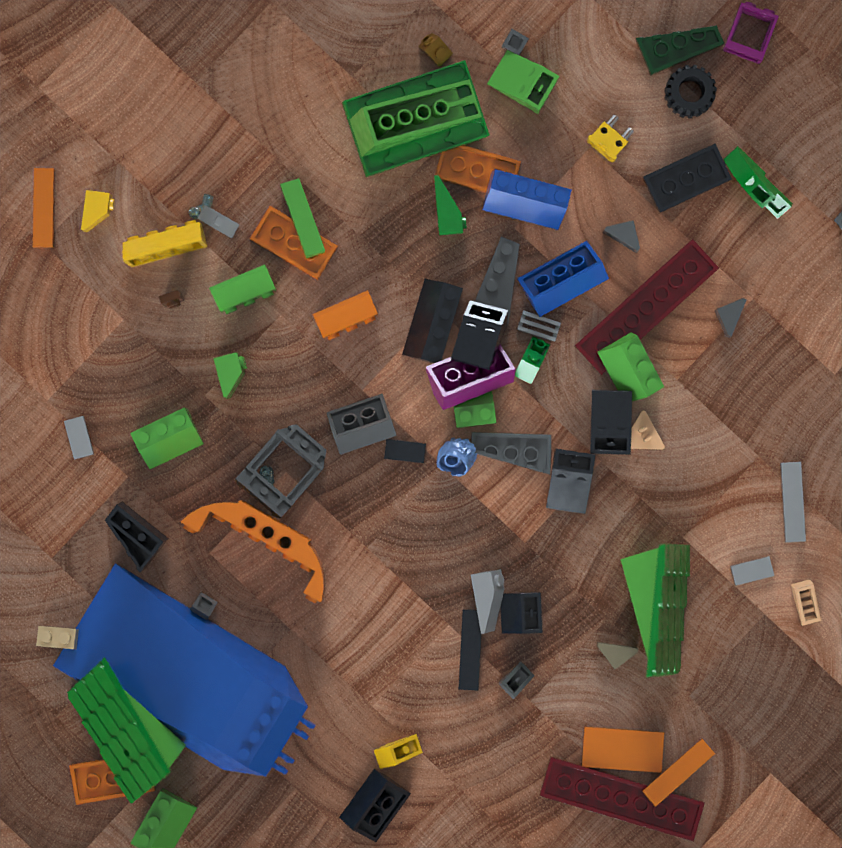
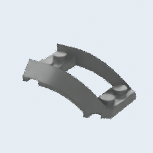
M297 424L278 429L245 469L235 478V481L240 489L243 488L272 513L271 516L281 519L324 469L326 449ZM282 441L312 465L310 470L287 496L283 495L257 472Z

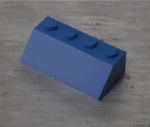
M495 169L490 175L482 210L559 230L568 207L572 189Z
M585 241L518 278V281L538 316L541 317L608 280L609 277L603 262L590 244Z

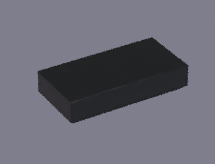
M386 439L384 459L424 463L426 443Z

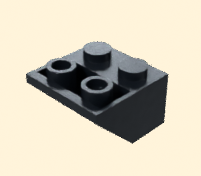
M541 592L503 593L500 606L502 634L543 633Z

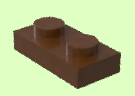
M179 290L159 296L161 304L170 309L181 306L180 302L184 301L183 295Z

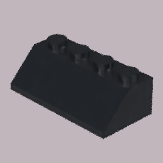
M424 279L402 355L432 364L442 361L463 288L445 282Z

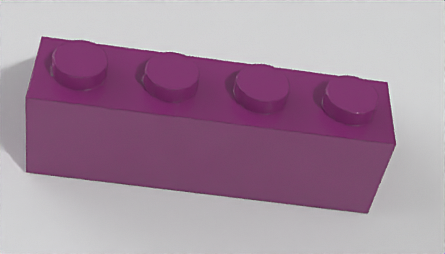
M500 344L489 370L453 361L449 357L427 366L426 372L433 394L442 410H445L513 383L516 368Z

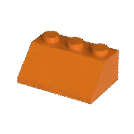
M368 290L313 314L324 339L328 338V340L339 337V332L344 330L348 333L357 329V325L362 322L365 325L375 321V317L378 316Z

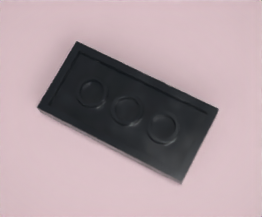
M716 144L643 176V180L659 213L732 180Z

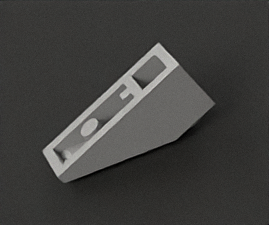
M501 569L471 575L481 634L495 631L504 593V577Z

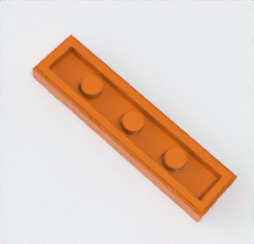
M34 168L33 248H54V168Z
M700 739L642 792L656 807L714 756L715 753L703 739Z

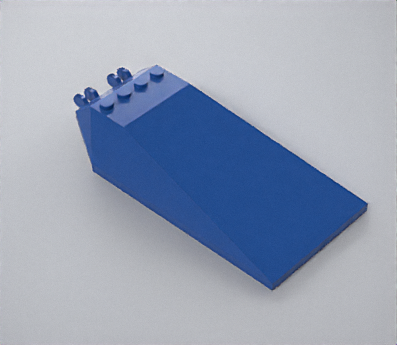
M115 563L76 627L79 630L77 650L63 648L53 666L79 681L105 657L122 688L184 742L186 748L222 770L267 776L271 767H273L277 771L287 774L288 770L276 763V759L280 756L286 762L293 764L294 758L284 753L282 749L293 732L305 740L309 738L306 732L296 728L299 721L310 729H314L316 725L303 717L308 705L286 666L211 620H205L192 612L188 606Z

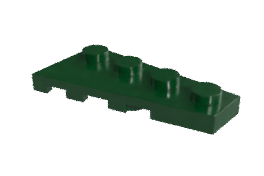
M717 25L635 39L650 75H654L724 45Z

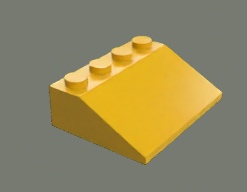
M192 220L185 222V226L177 228V225L166 227L164 232L158 233V230L147 232L145 237L139 238L138 235L129 237L126 242H123V261L130 267H135L206 248L208 246L202 224Z

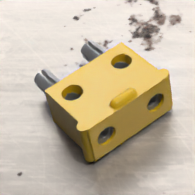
M613 115L607 123L604 121L593 135H589L587 138V142L612 163L627 145V139L634 132L631 128H628L621 136L615 131L612 126L619 119L616 115Z

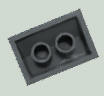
M383 393L326 412L340 455L397 436Z

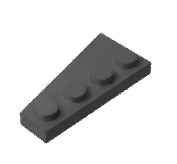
M501 237L475 302L508 310L509 322L520 244Z
M472 432L471 443L476 448L475 453L550 475L551 435Z

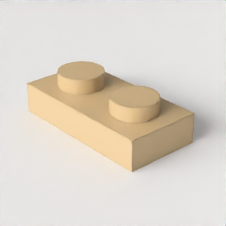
M38 626L36 646L77 650L79 630Z

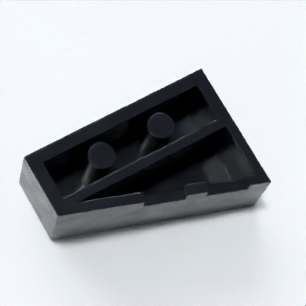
M123 501L118 503L105 519L117 540L125 548L127 555L131 557L137 566L136 568L139 573L146 569L169 539Z

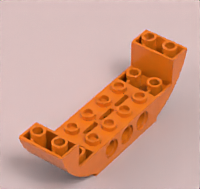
M239 500L238 503L210 504L193 511L181 520V523L184 524L183 528L191 533L202 532L212 513H214L212 517L222 523L225 521L230 522L232 529L238 532L244 530L249 533L247 537L257 543L260 540L265 542L267 549L273 552L279 550L284 553L283 558L292 563L295 560L300 562V567L308 572L314 570L315 573L303 593L307 594L306 599L315 604L317 601L320 603L323 601L325 574L322 562L316 550L310 544L312 539L244 500ZM249 517H254L256 520V525L253 528L247 524ZM268 526L274 531L271 538L264 534L265 528ZM283 537L290 538L291 545L289 548L282 545Z

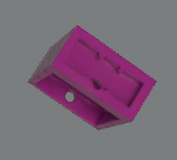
M741 2L722 51L760 64L764 58L779 16L775 15V12L770 9L761 10L756 8V5L751 2ZM742 13L769 23L759 51L732 41Z

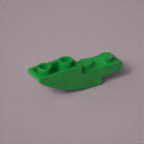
M739 146L723 159L739 184L761 208L766 207L778 219L792 207L793 203L765 177L766 173Z

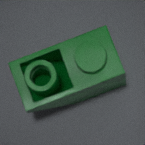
M533 336L515 371V377L532 384L550 344Z

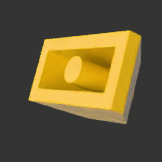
M86 190L81 225L83 232H89L110 216V211H113L115 206V199L112 198L110 193Z
M417 734L388 743L374 750L380 769L396 766L423 753Z

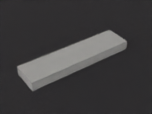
M801 462L780 463L785 542L806 541Z

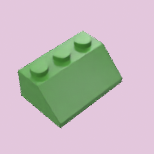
M266 265L257 267L209 288L220 312H225L226 315L237 311L236 307L244 304V307L254 304L255 299L259 297L263 299L269 298L276 291Z
M631 332L597 352L616 389L632 391V402L646 398L664 388L638 335Z
M185 407L130 433L149 469H153L204 444L188 409Z
M162 788L130 844L137 848H175L198 807Z

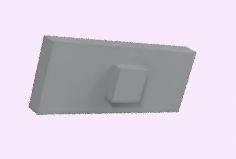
M204 205L197 218L230 238L233 237L239 227L238 223L207 205Z

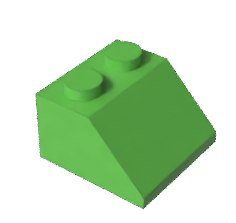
M237 352L213 358L223 397L226 399L232 397L245 375L244 369H247L245 357L240 356Z
M492 391L454 406L456 428L496 424Z

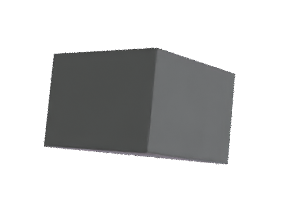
M634 220L607 226L602 232L635 253L640 249Z
M742 298L715 310L726 337H732L747 299Z
M519 662L498 683L514 699L531 681L534 675L522 662Z

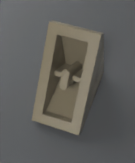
M597 642L596 645L614 669H617L638 653L637 647Z

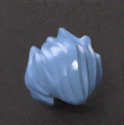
M451 438L438 451L437 468L441 471L451 472L453 476H464L477 458L474 444L469 439Z

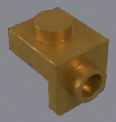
M433 33L425 36L418 46L438 67L453 54L442 39Z

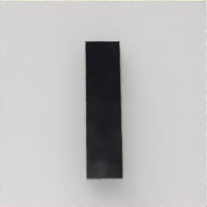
M462 610L458 690L478 691L481 630L477 610Z

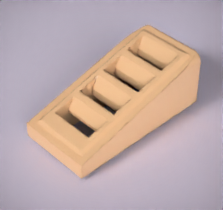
M805 580L791 584L801 625L821 621L814 583L811 580ZM810 596V599L801 601V598ZM812 604V607H808V608H805V609H803V607H802V606H806V605ZM814 612V615L804 616L806 613Z

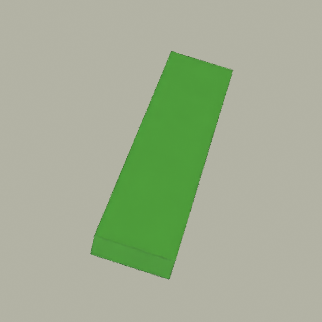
M300 179L280 184L305 257L309 258L325 253V248Z

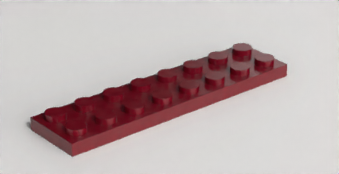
M692 239L582 338L575 347L597 372L602 375L607 370L597 353L598 351L631 332L638 335L641 340L713 275L719 267Z
M551 756L539 796L693 842L705 804L703 801L671 793L655 807L642 792L648 785Z

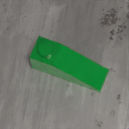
M434 175L439 235L463 233V229H467L466 217H462L461 211L439 175Z

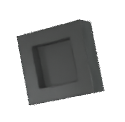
M511 29L502 48L520 56L529 38Z
M201 592L190 610L207 620L218 602Z

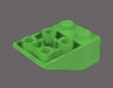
M507 50L487 85L539 114L558 82L559 75Z

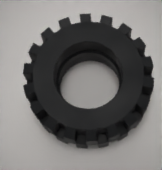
M686 65L682 69L680 67L671 75L664 92L666 93L665 101H668L667 106L673 109L672 112L674 114L678 113L683 118L684 116H688V118L698 117L705 113L713 104L717 87L714 85L716 82L714 79H711L712 74L710 72L706 73L704 71L705 68L701 67L699 69L697 65L692 67ZM687 81L696 83L701 89V98L696 102L684 100L679 93V87L682 83Z

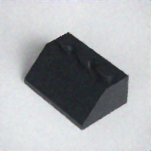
M373 769L339 818L353 831L377 842L411 793L387 775Z

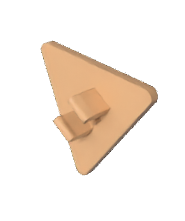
M641 411L632 426L631 449L663 450L665 445L646 411Z

